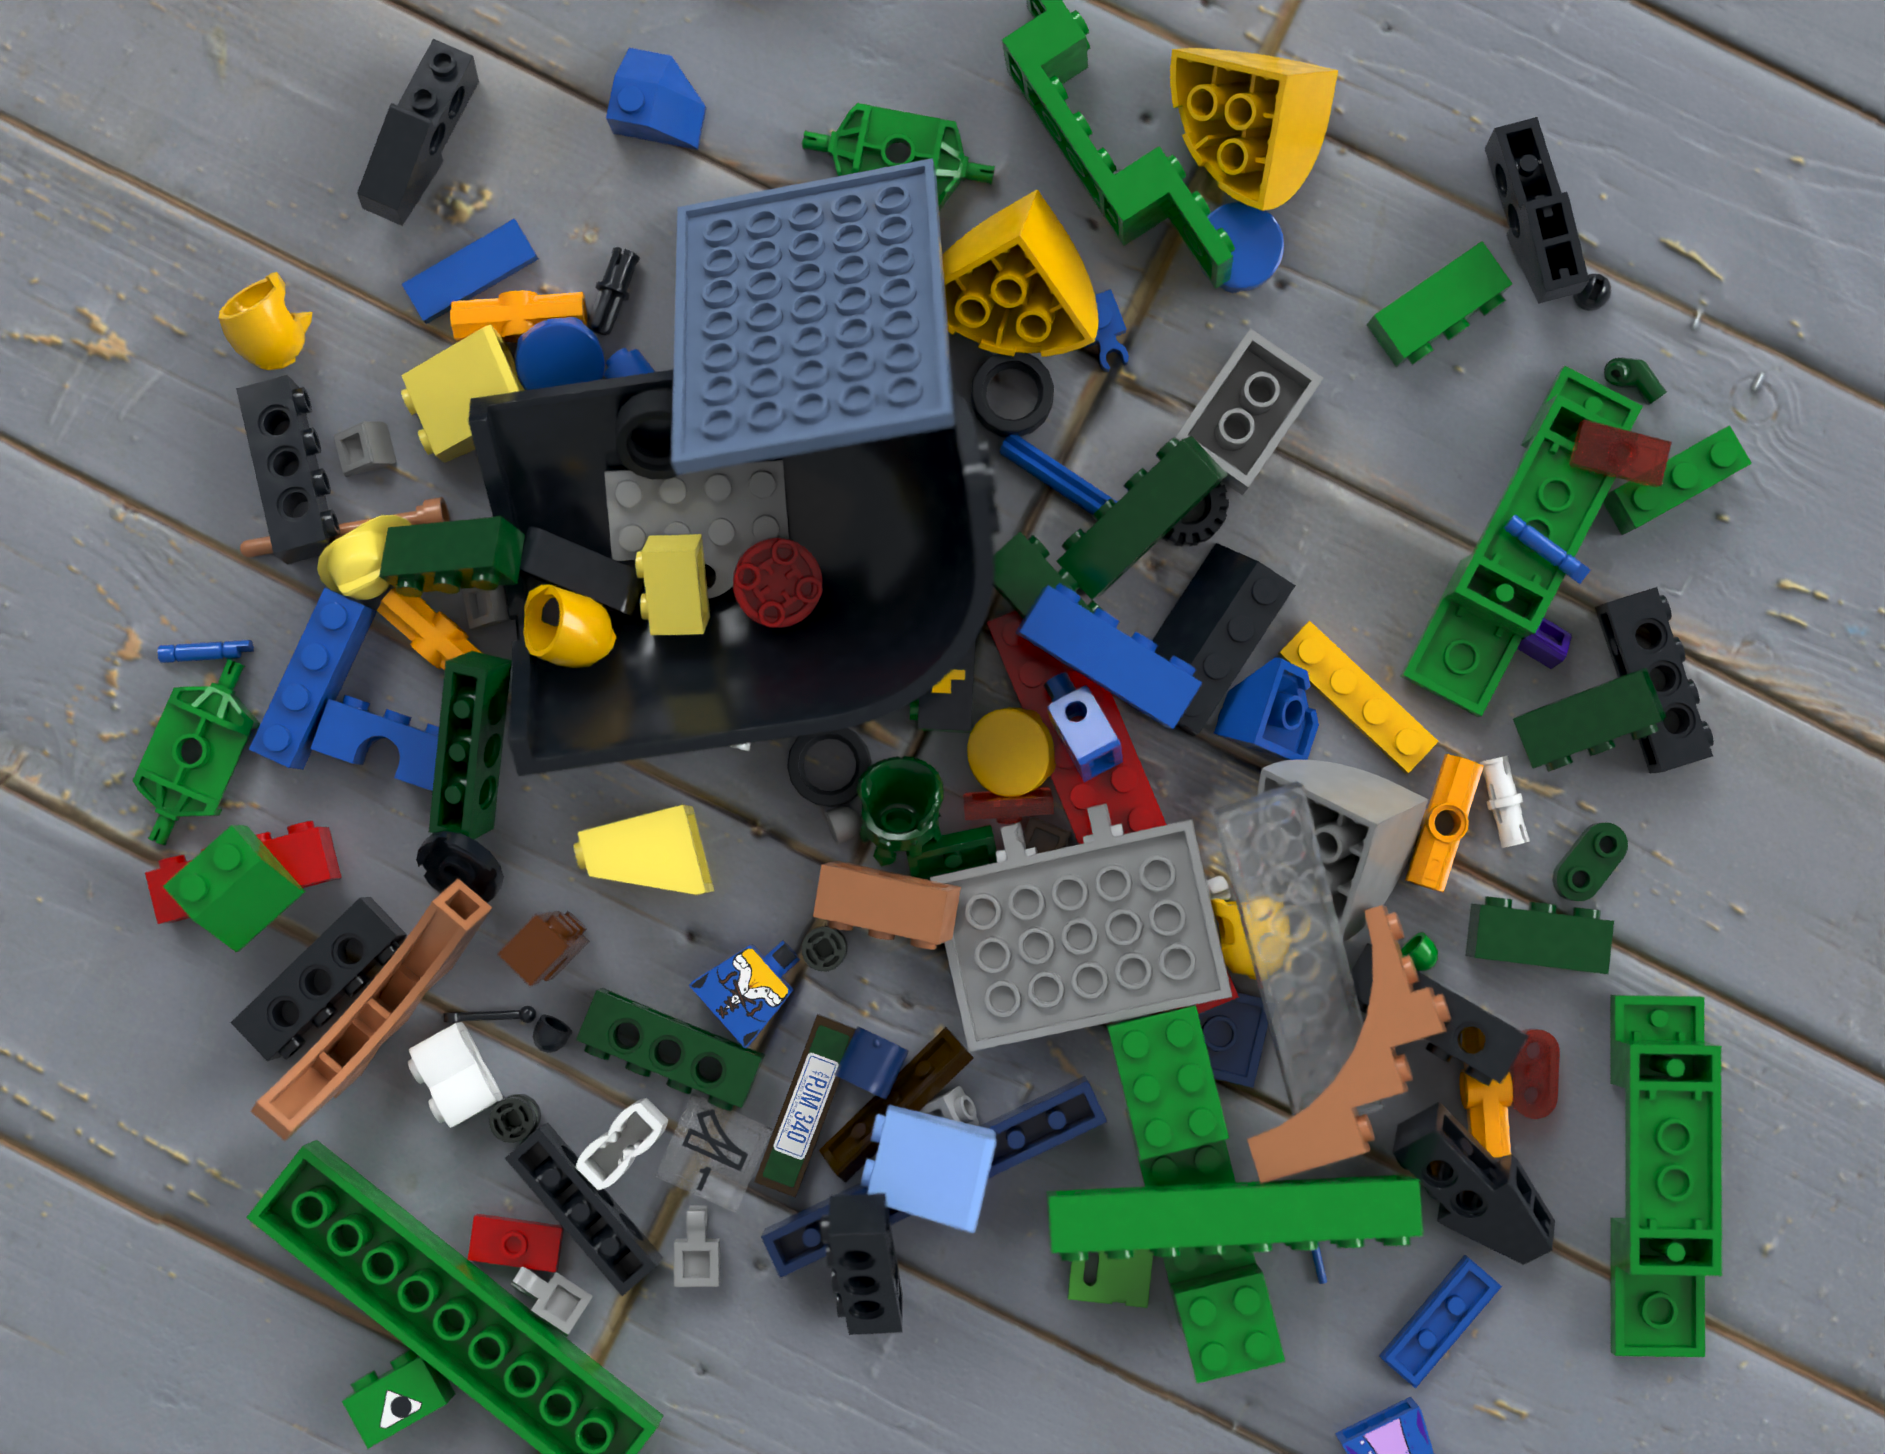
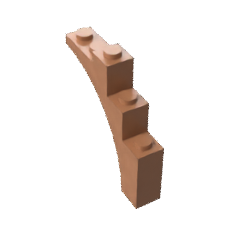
M457 879L431 902L398 950L356 1001L307 1054L255 1103L250 1112L284 1141L290 1138L333 1097L336 1099L363 1074L380 1046L408 1021L426 992L454 967L492 907L461 880Z
M1383 905L1364 910L1372 943L1373 984L1367 1017L1355 1048L1335 1080L1307 1108L1282 1125L1247 1139L1261 1183L1371 1151L1368 1142L1375 1140L1372 1126L1367 1114L1359 1115L1357 1106L1408 1092L1406 1082L1413 1080L1412 1073L1405 1054L1397 1056L1395 1047L1447 1032L1444 1022L1451 1020V1016L1443 994L1435 996L1433 988L1430 987L1414 991L1412 983L1419 982V978L1411 956L1403 957L1398 943L1399 939L1405 938L1399 917L1396 912L1389 914L1387 907Z

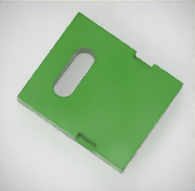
M1149 1249L1134 1250V1257L1126 1259H1107L1104 1251H1096L1098 1252L1096 1279L1092 1283H1086L1083 1280L1085 1260L1071 1261L1067 1293L1068 1300L1105 1304L1118 1302L1125 1303V1306L1148 1308L1153 1253L1149 1252Z

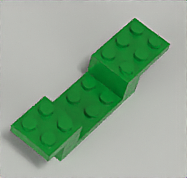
M1026 0L1027 8L1034 19L1002 39L1006 69L1122 245H1127L1168 218L1214 288L1217 289L1231 278L1232 263L1234 262L1232 252L1235 251L1234 244L1222 227L1216 230L1207 218L1211 212L1202 195L1198 191L1191 194L1183 182L1186 174L1177 158L1173 154L1167 157L1161 147L1158 146L1114 175L1113 172L1117 169L1112 158L1103 147L1099 150L1095 148L1089 138L1093 134L1084 116L1079 111L1073 114L1067 106L1065 100L1068 99V94L1062 84L1088 68L1087 51L1090 49V45L1086 35L1089 34V29L1077 10L1070 13L1062 0Z
M1563 366L1560 369L1521 443V446L1526 448L1524 455L1472 554L1460 560L1400 677L1476 717L1483 715L1522 638L1536 633L1566 575L1558 566H1554L1519 541L1518 537H1514L1504 530L1505 525L1515 514L1525 521L1526 525L1532 526L1565 550L1567 555L1570 554L1575 558L1638 436L1630 432L1643 407L1642 405L1567 366Z
M1610 995V1081L1613 1085L1625 1088V1218H1611V1353L1615 1356L1705 1357V1276H1722L1721 1046L1705 1042L1704 997Z
M1196 1005L1107 1026L1127 1105L1125 1111L1144 1186L1236 1182L1225 1139H1229ZM1226 1245V1253L1202 1255L1194 1247H1180L1179 1256L1162 1257L1178 1323L1185 1337L1197 1384L1286 1362L1264 1274L1256 1263L1254 1253L1245 1252V1249L1240 1248V1245Z

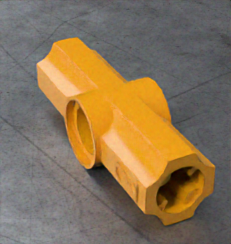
M508 291L499 294L498 298L452 301L450 309L451 327L456 341H461L490 324L505 342L518 343V339L523 333L527 332L535 324L547 319L575 317L580 319L586 327L588 321L583 292L538 295L532 291Z
M393 588L381 600V604L376 610L412 641L410 645L414 650L439 670L441 668L445 670V662L467 652L483 653L467 639L469 635L441 611L437 613L421 597L404 596L397 593L396 588Z
M1450 754L1444 755L1429 806L1424 812L1420 825L1421 831L1405 881L1438 892H1444L1460 839L1468 830V814L1484 767L1483 765L1463 757ZM1441 811L1448 812L1454 821L1452 831L1445 836L1440 834L1435 827V818Z
M1473 1026L1466 1028L1462 1032V1047L1464 1050L1475 1054L1483 1049L1485 1045L1483 1032ZM1464 1063V1069L1460 1071L1459 1089L1463 1108L1467 1109L1468 1131L1494 1158L1511 1155L1508 1107L1512 1105L1513 1088L1510 1072L1503 1083L1500 1084L1492 1080L1491 1084L1487 1086L1466 1074L1465 1071L1469 1065Z

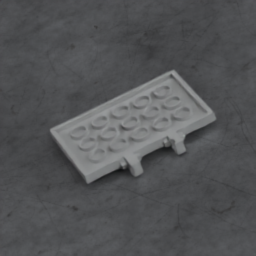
M1107 804L1095 805L1087 808L1093 834L1083 836L1084 843L1042 853H1038L1036 847L1026 849L1021 823L1019 822L1000 827L1005 849L996 851V863L930 877L931 881L961 887L952 940L944 943L969 1052L1232 997L1192 819L1124 834L1122 823L1112 825Z

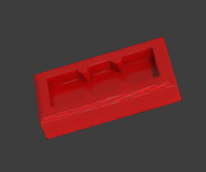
M477 1213L473 1219L467 1260L519 1268L523 1266L527 1269L556 1273L559 1266L564 1227L562 1225Z

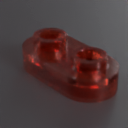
M1530 1028L1522 1031L1530 1037L1510 1070L1513 1088L1512 1106L1519 1114L1525 1117L1541 1119L1548 1116L1557 1104L1560 1048L1555 1037L1549 1032ZM1536 1042L1540 1047V1053L1536 1058L1531 1059L1527 1055V1047L1529 1044ZM1530 1087H1535L1538 1091V1097L1534 1102L1528 1103L1525 1100V1091Z

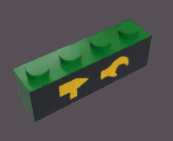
M976 638L967 653L949 674L932 689L910 703V720L918 721V731L971 733Z

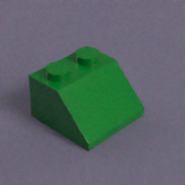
M231 825L163 886L193 921L235 952L242 950L306 892L251 829L245 825Z

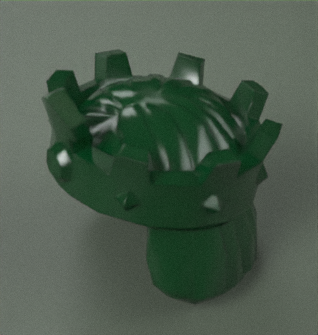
M897 756L883 759L868 767L858 779L857 792L862 802V814L860 816L862 817V826L859 835L863 843L871 840L877 846L873 857L881 867L896 861L897 853L894 851H909L911 858L922 855V846L930 839L938 842L941 837L939 817L942 816L939 808L944 799V784L938 771L919 758L915 759L910 756L900 758Z

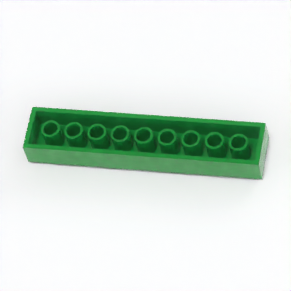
M314 1140L300 1148L246 1217L542 1454H638L658 1428L664 1416L565 1336L529 1313L531 1309L318 1140Z

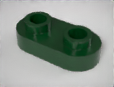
M1607 822L1595 823L1587 827L1553 872V885L1557 893L1570 901H1585L1592 898L1627 853L1628 840L1624 831L1617 825ZM1605 836L1609 837L1612 841V849L1608 853L1603 852L1599 845L1600 840ZM1577 871H1581L1586 879L1584 885L1580 888L1576 887L1572 881L1573 875Z

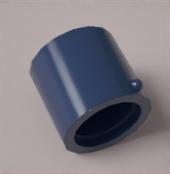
M857 1026L834 1075L886 1100L909 1050Z

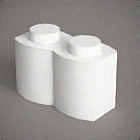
M463 1022L455 1023L408 1049L412 1059L408 1060L409 1069L419 1084L425 1082L430 1089L433 1098L429 1099L428 1103L438 1122L443 1123L446 1121L448 1126L452 1128L503 1100L492 1074L483 1062L480 1052Z
M648 1098L636 1101L618 1115L608 1132L598 1137L582 1152L576 1168L597 1190L612 1185L630 1168L636 1156L645 1152L660 1138L666 1129L668 1119Z

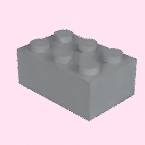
M1250 328L1182 426L1176 438L1180 442L1182 439L1192 436L1228 474L1222 482L1243 495L1324 378Z

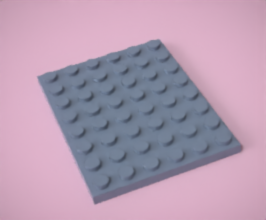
M933 158L677 207L672 464L677 475L955 426L937 176Z

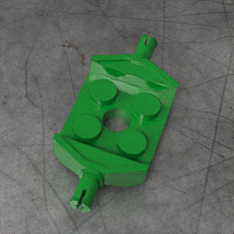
M857 103L848 112L836 132L832 131L831 136L805 130L802 141V149L828 152L829 156H833L837 176L933 158L937 176L939 211L961 181L968 179L992 185L995 166L970 163L969 157L964 156L956 121ZM894 143H903L909 147L911 155L905 162H891L886 156L888 147Z
M227 659L218 684L212 682L211 686L173 688L133 778V783L138 791L156 807L155 812L160 814L150 836H148L149 840L166 846L175 821H179L180 817L220 816L222 809L218 808L252 729H258L260 722L235 696L236 691H234V688L245 668L243 664ZM196 739L202 746V755L197 762L189 764L182 757V747L186 741Z

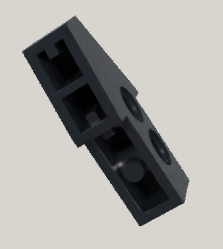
M432 40L398 105L391 103L357 192L362 209L401 226L404 225L442 165L443 158L441 153L479 83L473 55L438 40Z
M1538 117L1494 128L1485 147V152L1510 228L1506 234L1507 239L1538 304L1581 293L1589 282V277L1568 193H1561Z
M1440 1102L1397 1125L1392 1154L1403 1169L1409 1170L1419 1179L1427 1193L1433 1199L1440 1202L1437 1221L1440 1224L1522 1265L1552 1251L1555 1220L1513 1154L1497 1161Z

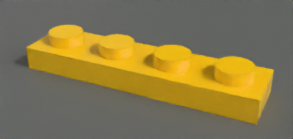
M1308 621L1279 651L1278 655L1282 659L1308 671L1310 685L1405 774L1410 773L1439 742L1311 621Z

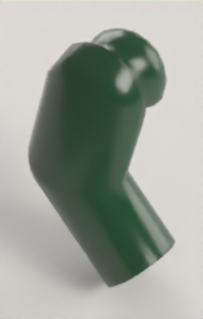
M1619 357L1610 360L1605 366L1604 376L1607 382L1615 386L1636 387L1648 405L1667 393L1644 360Z

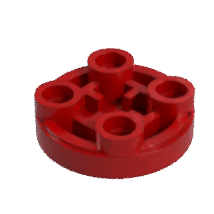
M769 538L753 544L741 555L733 573V591L739 606L752 620L768 627H787L802 621L817 605L822 595V574L816 559L804 546L785 538Z

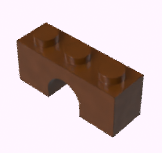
M559 911L536 914L508 942L498 955L529 986H534L542 980L545 982L553 980L590 941L583 935L587 930L586 927L569 911L565 914Z

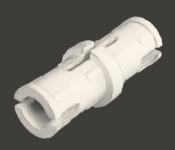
M1508 755L1479 762L1484 766L1482 772L1490 799L1486 803L1488 810L1493 811L1501 848L1529 842L1530 839L1520 807L1523 798L1521 793L1517 794Z

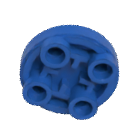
M1242 202L1225 204L1207 216L1216 230L1222 227L1226 231L1235 247V251L1232 252L1234 262L1232 263L1231 278L1220 287L1226 292L1238 293L1255 289L1267 282L1276 272L1284 252V238L1276 219L1268 211L1247 206Z
M575 317L552 318L535 324L519 337L515 354L517 376L525 390L602 380L605 369L603 350L598 338L580 319Z

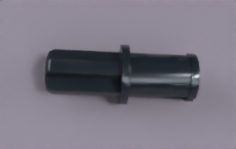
M620 247L613 248L602 282H597L595 286L598 294L589 315L587 327L599 335H609L612 332L622 302L627 301L630 297L627 289L636 265L640 260L637 254L627 249H624L622 254Z

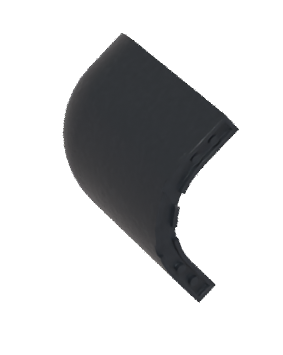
M674 369L471 398L468 423L492 516L503 517L525 535L529 527H536L612 559L604 472L629 470L623 465L616 453V419L621 407L633 396L647 391H668L673 393ZM952 387L955 426L765 459H783L789 540L804 546L814 556L822 574V595L817 605L806 618L791 626L768 627L752 620L739 606L732 586L725 593L708 598L710 618L704 634L650 635L649 620L642 619L640 603H638L633 618L624 617L607 610L611 619L612 629L617 636L614 647L609 654L588 667L571 668L560 666L531 655L525 645L523 634L524 605L528 593L540 585L547 584L519 573L517 584L505 585L509 617L511 620H515L517 641H511L512 690L508 742L518 777L854 727L895 712L936 686L967 653L986 618L992 598L995 577L992 535L1001 534L998 508L995 505L994 499L996 482L993 465L990 462L987 439L978 440L971 411L964 399ZM649 420L641 423L632 430V439L646 449L653 451L669 450L672 448L673 422ZM636 560L618 561L636 569ZM705 564L707 587H710L716 581V573L711 566ZM554 597L550 598L544 605L542 620L544 623L558 626L560 610L559 603Z

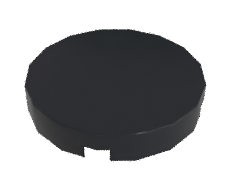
M450 831L434 832L425 839L418 849L416 858L418 867L423 865L427 871L424 875L425 879L440 894L459 879L488 903L495 898L502 887L504 875L499 862L479 842L463 834Z

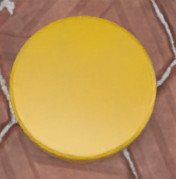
M1016 707L994 710L984 715L975 724L970 733L967 744L969 766L977 781L994 794L1015 797L1029 793L1041 786L1047 777L1051 776L1055 771L1054 744L1051 734L1042 722L1040 715L1033 710Z

